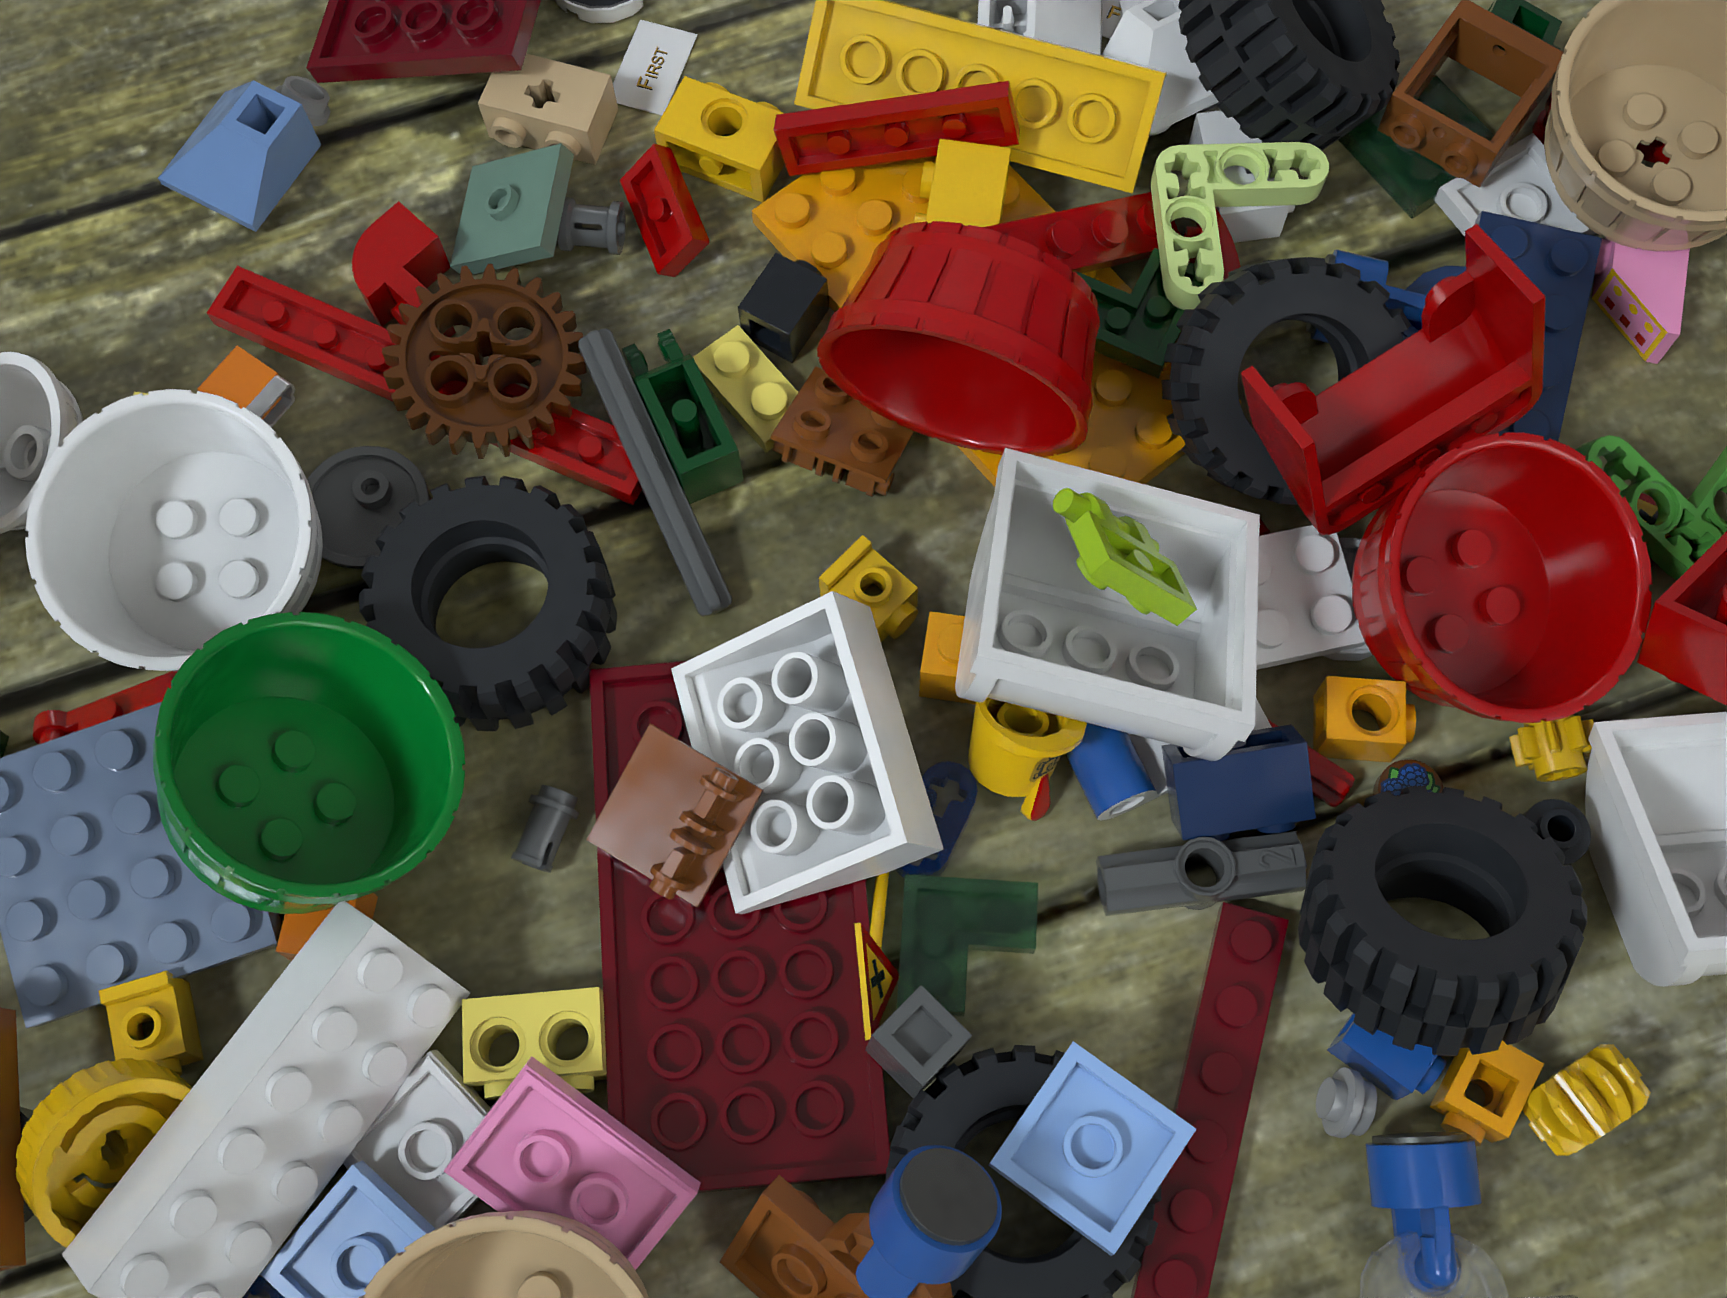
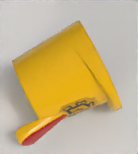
M986 698L980 703L976 702L968 754L970 771L980 784L992 792L1007 797H1026L1020 812L1027 819L1037 821L1046 814L1050 807L1049 779L1060 756L1071 752L1082 742L1087 723L991 698Z

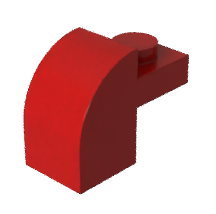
M399 201L363 232L355 246L352 257V271L355 282L374 319L381 327L393 317H395L400 325H406L402 320L398 306L403 303L418 308L421 304L415 288L421 286L427 289L437 280V274H444L451 268L439 236ZM452 326L443 335L452 337L456 331Z

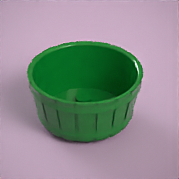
M292 612L276 613L249 619L247 624L243 625L240 622L219 632L203 644L202 650L198 648L182 664L172 679L171 689L167 688L159 708L153 742V771L157 785V803L162 825L174 850L193 874L215 892L238 904L273 913L305 914L327 910L335 907L339 902H348L379 891L400 879L404 874L427 857L426 854L432 852L443 839L455 818L452 814L458 810L464 789L465 770H462V766L465 765V752L459 723L454 721L456 715L447 696L437 681L429 677L431 673L416 657L399 644L397 646L391 643L392 639L370 627L352 620L350 623L345 622L344 618L309 612H299L298 615H293Z

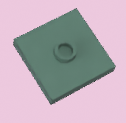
M562 143L472 166L450 267L460 274L461 267L467 265L473 275L484 272L487 264H493L496 270L553 257L574 154Z

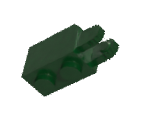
M667 329L657 334V344L663 359L668 363L649 371L642 351L638 350L635 344L622 348V352L687 499L692 504L739 484L744 479L739 450L694 358L690 354L683 355L670 329Z

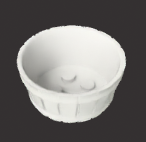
M165 389L149 391V395L140 393L120 399L102 408L103 412L92 414L78 424L63 439L64 444L61 447L57 446L45 463L36 481L39 484L37 490L33 489L27 510L25 531H28V537H25L31 578L36 580L37 584L34 586L44 607L54 621L61 623L59 627L75 642L92 653L98 652L99 657L119 665L136 669L145 668V670L178 671L182 664L198 648L200 650L203 649V644L229 627L240 622L244 625L247 624L249 619L268 614L292 612L293 615H298L307 604L316 585L322 561L323 541L321 523L305 474L281 437L278 438L276 432L265 421L245 407L240 409L237 403L218 395L200 391L194 394L191 390Z

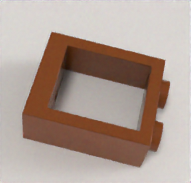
M1461 0L1391 95L1377 130L1391 137L1399 146L1412 149L1442 166L1452 176L1463 178L1480 188L1549 90L1564 52L1469 0ZM1497 45L1502 46L1505 51L1501 50ZM1448 57L1521 97L1491 141L1417 100Z

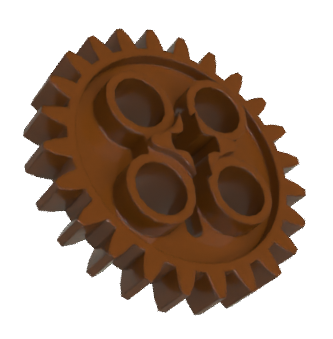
M487 264L482 279H474L467 265L462 266L460 272L461 282L452 284L443 273L437 274L440 290L435 294L424 287H416L421 305L418 308L403 303L398 306L402 320L406 325L388 324L387 331L391 342L395 345L382 348L386 365L392 367L383 372L388 388L396 390L391 397L397 411L408 410L405 417L409 427L412 430H416L427 424L425 434L429 444L433 446L448 435L449 445L454 455H458L467 442L474 443L478 459H484L489 443H497L504 457L510 456L511 440L519 438L529 449L534 448L532 430L537 427L553 436L556 431L551 416L552 413L563 417H571V403L566 396H582V382L576 376L587 373L586 363L582 355L578 354L580 353L578 343L583 338V333L574 331L577 328L573 310L561 312L563 308L561 294L557 291L542 298L544 291L542 280L539 277L531 280L525 287L521 286L519 270L515 267L510 270L504 280H499L496 277L493 264ZM463 325L470 328L466 334L460 337L451 338L443 335L452 326ZM522 327L532 331L528 337L521 340H511L505 337L514 328ZM435 355H440V356H441V357H439V358H437V359L431 361V358H432L433 356H435ZM489 356L488 364L482 365L483 358ZM537 360L541 361L537 366L531 365V363ZM450 381H461L467 384L457 394L445 395L438 392L444 384ZM520 383L529 387L527 392L519 397L511 398L501 394V391L510 384Z

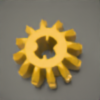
M1600 1044L1533 1088L1522 1111L1530 1121L1528 1125L1541 1142L1545 1141L1556 1156H1569L1592 1144L1643 1109L1648 1102L1651 1092L1641 1080L1642 1074L1629 1057L1625 1059L1614 1044Z

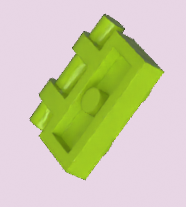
M1063 488L1055 495L1053 510L1065 517L1068 529L1080 554L1076 559L1078 568L1092 585L1101 590L1109 587L1125 596L1130 604L1139 612L1145 615L1153 612L1176 626L1197 610L1175 562L1159 553V543L1151 538L1143 524L1128 516L1116 517L1112 514L1108 504L1092 493L1078 494L1070 488Z

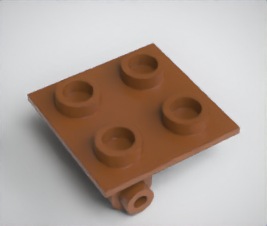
M815 366L774 429L770 439L775 441L773 451L782 454L783 462H790L810 471L813 470L817 462L815 474L820 477L825 474L829 464L832 463L835 465L832 477L833 482L839 484L846 470H849L845 485L863 491L866 495L873 497L876 492L884 496L888 494L895 476L893 470L915 431L903 427L893 420L890 421L860 404V401L853 399L840 389L823 369Z
M649 724L586 840L650 878L652 882L649 887L659 895L673 899L676 894L692 905L699 907L764 790L655 725Z

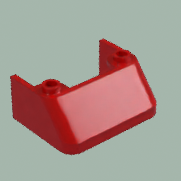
M1478 224L1465 231L1466 271L1457 277L1449 276L1442 279L1428 292L1425 298L1426 305L1421 315L1422 329L1315 396L1311 389L1302 382L1280 383L1270 387L1253 365L1241 372L1252 425L1303 513L1320 534L1331 535L1354 524L1399 495L1407 483L1424 466L1454 447L1457 448L1464 442L1479 436L1499 433L1522 418L1539 400L1543 390L1546 296Z

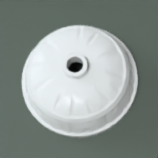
M17 352L0 353V534L10 530L26 528L27 510L33 489L37 490L39 484L36 481L45 463L57 446L61 447L64 444L63 439L78 424L83 422L82 413L71 391L41 361Z

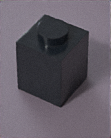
M775 253L738 306L741 329L755 344L793 363L829 310L827 278L823 277L816 267L806 261H792Z

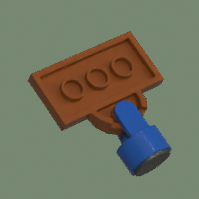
M941 1145L922 1146L906 1154L875 1196L870 1213H850L836 1223L832 1222L820 1211L816 1202L809 1195L796 1190L782 1176L778 1175L763 1191L719 1262L759 1298H953L950 1281L959 1278L966 1272L997 1233L1002 1216L1001 1200L992 1178L977 1161L957 1149Z

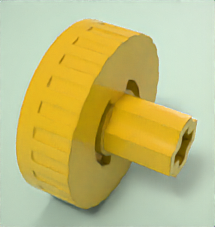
M122 1058L117 1061H104L88 1069H82L74 1073L66 1081L59 1083L34 1109L32 1117L25 1124L21 1133L20 1144L17 1146L16 1178L21 1187L20 1192L27 1205L46 1232L62 1246L67 1248L113 1190V1188L104 1189L94 1186L86 1178L79 1182L74 1178L83 1172L92 1181L103 1184L119 1182L192 1089L175 1071L145 1059Z

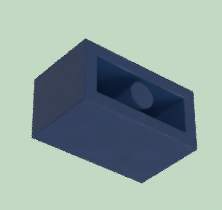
M1291 724L1253 730L1245 742L1238 740L1232 749L1217 761L1190 756L1181 746L1173 744L1161 746L1171 820L1182 840L1211 837L1221 842L1229 839L1231 832L1256 828L1263 833H1281L1294 829L1299 821L1316 819L1307 742Z

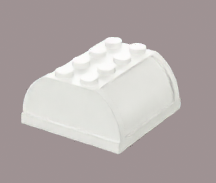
M1005 448L998 465L994 497L984 525L969 584L955 682L957 696L979 703L983 702L986 698H991L1181 746L1188 755L1209 761L1221 759L1232 749L1238 740L1245 742L1255 727L1260 515ZM1063 488H1070L1078 494L1092 493L1105 501L1112 514L1116 517L1128 516L1143 524L1151 538L1159 543V553L1175 562L1197 610L1176 626L1153 612L1147 615L1139 612L1130 604L1125 596L1109 587L1101 590L1092 585L1078 568L1076 559L1080 554L1068 529L1065 517L1053 510L1055 495Z
M1727 712L1594 722L1588 738L1592 748L1588 762L1585 793L1586 819L1591 830L1589 851L1633 968L1647 982L1662 987L1691 984L1701 976L1727 974Z

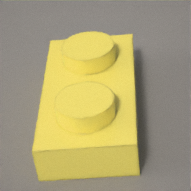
M737 325L693 356L708 388L767 453L773 448L775 442L770 439L771 434L795 399L798 391L740 326Z

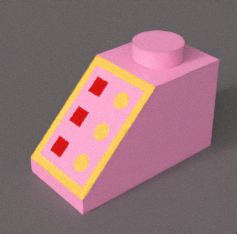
M1607 237L1605 239L1602 238L1594 274L1592 299L1645 362L1658 364L1680 336L1690 248L1674 251H1648L1617 244L1606 239Z

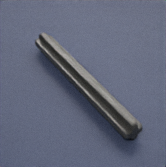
M607 328L594 330L579 340L578 348L698 614L701 616L716 614L732 604L730 591L613 333Z

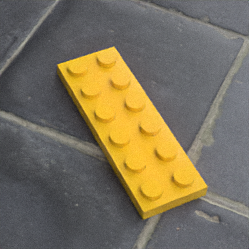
M816 0L794 105L818 109L1009 81L1020 127L1019 145L1005 146L1011 148V162L1133 193L1167 72L887 0Z

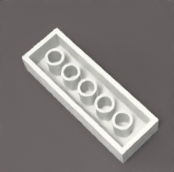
M346 901L336 904L63 1252V1257L87 1292L98 1298H242L415 1068L416 1064L460 1008L462 999H466L470 992Z

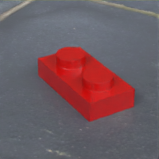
M653 144L620 179V183L657 274L676 277L710 243V240L672 149Z

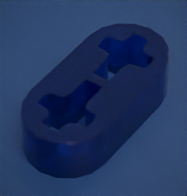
M951 761L939 762L928 768L922 776L932 812H934L937 804V792L931 789L933 785L944 788L949 780L959 783L958 794L965 800L963 802L952 800L948 804L942 818L933 814L944 850L934 853L938 856L935 861L930 858H924L919 866L909 863L897 868L898 874L907 881L926 883L941 876L947 868L974 811L978 793L976 779L971 771L960 763Z

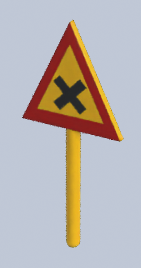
M889 872L875 877L870 934L861 923H854L865 1041L870 1040L871 1035L876 1031L900 977L899 972L882 951Z

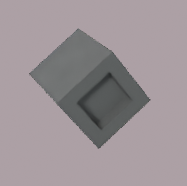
M921 985L871 1035L865 1051L914 1099L919 1091H924L936 1078V1074L944 1070L960 1054L972 1035Z

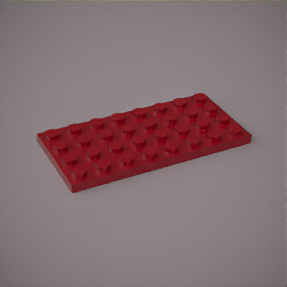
M686 661L590 669L596 821L649 724L655 725L692 747L671 668ZM597 847L608 1113L701 1182L698 1193L768 1187L778 1175L782 1176L791 1185L886 1176L890 1147L883 1070L865 1051L869 1040L865 1041L854 923H861L870 934L866 880L863 879L749 913L736 914L723 865L701 905L696 907L676 894L673 899L659 895L649 887L652 882L650 878Z

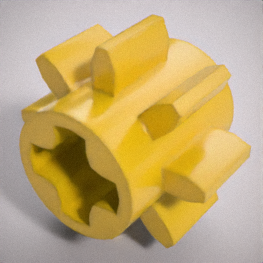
M1573 714L1548 722L1541 720V723H1523L1524 727L1517 729L1518 734L1509 737L1516 767L1528 766L1529 770L1535 771L1536 780L1540 782L1560 781L1584 774L1588 770L1585 759H1589L1592 748L1588 738L1594 724L1593 719L1581 721L1580 716H1574Z

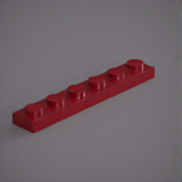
M1225 902L1219 907L1173 1113L1196 1128V1131L1161 1183V1201L1155 1204L1153 1220L1158 1222L1152 1244L1145 1247L1139 1259L1142 1265L1136 1272L1131 1298H1208L1288 927V919Z

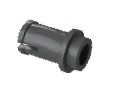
M541 785L538 795L531 794L528 802L534 806L511 859L522 862V864L551 873L552 863L569 820H576L578 818L579 812L574 810L578 798L547 785Z

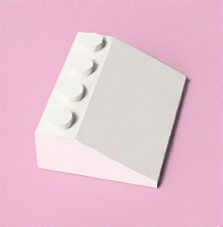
M831 591L671 668L692 748L764 790L723 863L736 914L749 913L881 875L944 850L870 606Z

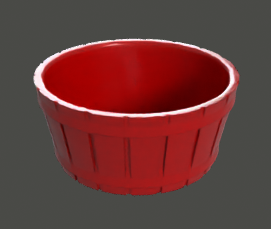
M945 221L911 223L891 231L884 241L874 249L869 265L842 307L832 315L827 331L818 344L817 357H819L818 360L825 373L853 399L860 401V404L890 421L893 420L910 430L931 438H937L946 443L976 451L981 450L986 453L1003 455L1005 448L1039 457L1054 456V454L1060 455L1078 448V445L1080 446L1086 440L1088 433L1089 417L1093 407L1091 388L1095 342L1100 327L1098 302L1085 280L1076 272H1072L1069 266L1051 254L1042 252L1040 248L1023 240L974 225L966 226L962 223Z
M1505 432L1501 436H1499V433L1479 436L1460 444L1457 448L1454 447L1424 466L1407 483L1399 495L1380 507L1368 524L1357 550L1352 574V600L1356 620L1358 619V627L1364 642L1372 655L1375 656L1376 661L1395 681H1406V690L1440 706L1458 708L1481 718L1518 723H1541V720L1548 722L1573 715L1584 710V705L1591 706L1605 696L1619 682L1618 677L1626 673L1635 659L1643 641L1641 635L1646 632L1652 599V591H1649V585H1652L1651 563L1646 542H1643L1641 538L1643 532L1634 511L1627 499L1619 494L1621 490L1593 461L1588 462L1585 460L1586 456L1568 445L1553 439L1544 440V436L1517 432Z

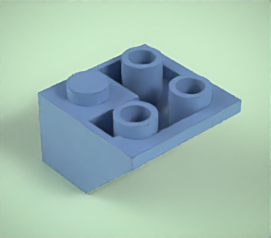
M253 80L224 92L158 179L162 185L256 232L319 149L321 143L301 103Z

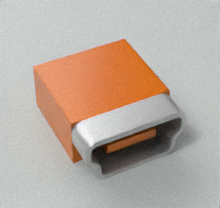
M238 345L197 388L200 392L218 395L238 404L240 409L245 407L259 416L271 428L295 401L293 395L295 387L293 384L279 376L276 371Z

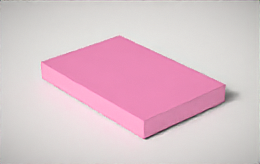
M532 1056L444 1170L446 1174L498 1212L533 1210L555 1213L577 1220L597 1231L614 1244L635 1270L696 1196L701 1182Z

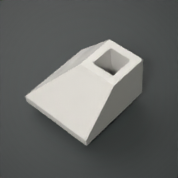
M1145 0L1126 9L1102 53L1103 56L1167 72L1150 135L1160 134L1169 129L1172 124L1199 111L1213 109L1219 104L1211 90L1208 92L1205 90L1198 78L1201 74L1196 64L1190 62L1185 50L1187 38L1180 33L1178 21L1181 10L1178 9L1179 0Z

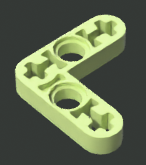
M1303 142L1190 144L1171 146L1162 151L1156 159L1153 170L1151 193L1163 289L1167 299L1174 306L1182 310L1195 309L1201 302L1198 294L1212 282L1223 281L1224 266L1215 207L1280 206L1310 203L1318 197L1329 173V162L1326 155L1318 147ZM1235 165L1243 166L1252 172L1255 181L1245 185L1236 184L1226 177L1224 169ZM1290 168H1299L1301 176L1308 177V179H1299L1297 172L1290 170ZM1171 171H1181L1182 177L1189 180L1185 196L1177 197L1179 193L1178 177L1176 174L1171 173ZM1268 175L1269 178H1274V181H1268ZM1177 218H1191L1201 226L1203 233L1196 237H1183L1172 229L1171 222ZM1196 257L1194 271L1197 281L1203 282L1200 287L1192 286L1191 279L1184 276L1190 258Z

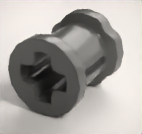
M565 197L558 231L560 250L572 251L574 246L608 248L611 255H620L623 250L626 231L624 203L622 201H613L610 207L576 204L573 198ZM582 223L601 225L602 229L584 228Z

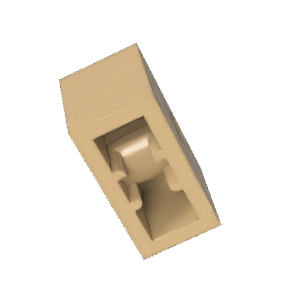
M527 53L522 70L491 72L478 102L489 137L494 138L501 144L513 148L525 146L537 150L562 143L574 154L573 161L578 160L594 165L598 161L618 112L611 75Z

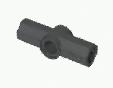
M1296 831L1223 840L1221 842L1211 837H1198L1189 840L1183 846L1098 856L1096 860L1097 883L1105 916L1176 907L1203 910L1212 907L1216 902L1302 892L1307 884L1305 854ZM1202 861L1208 864L1215 873L1216 885L1199 887L1193 884L1185 873V863Z

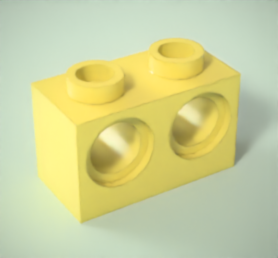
M600 987L462 999L463 1083L476 1091H484V1100L497 1101L531 1056L582 1094L594 1091V1081L607 1080L603 991ZM573 1027L585 1028L588 1033V1044L585 1051L579 1057L572 1060L559 1059L556 1053V1044L560 1035ZM506 1033L517 1034L519 1050L516 1057L504 1066H492L489 1060V1049L493 1041Z

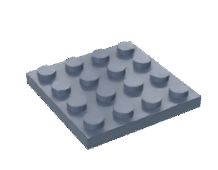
M162 702L0 758V933L26 1028L39 1027L101 1006L99 990L163 971L172 973L173 978H183L277 946L282 928L279 913L261 911L238 904L215 892L198 879L182 862L168 839L160 817L157 803V785L153 771V742L159 708Z

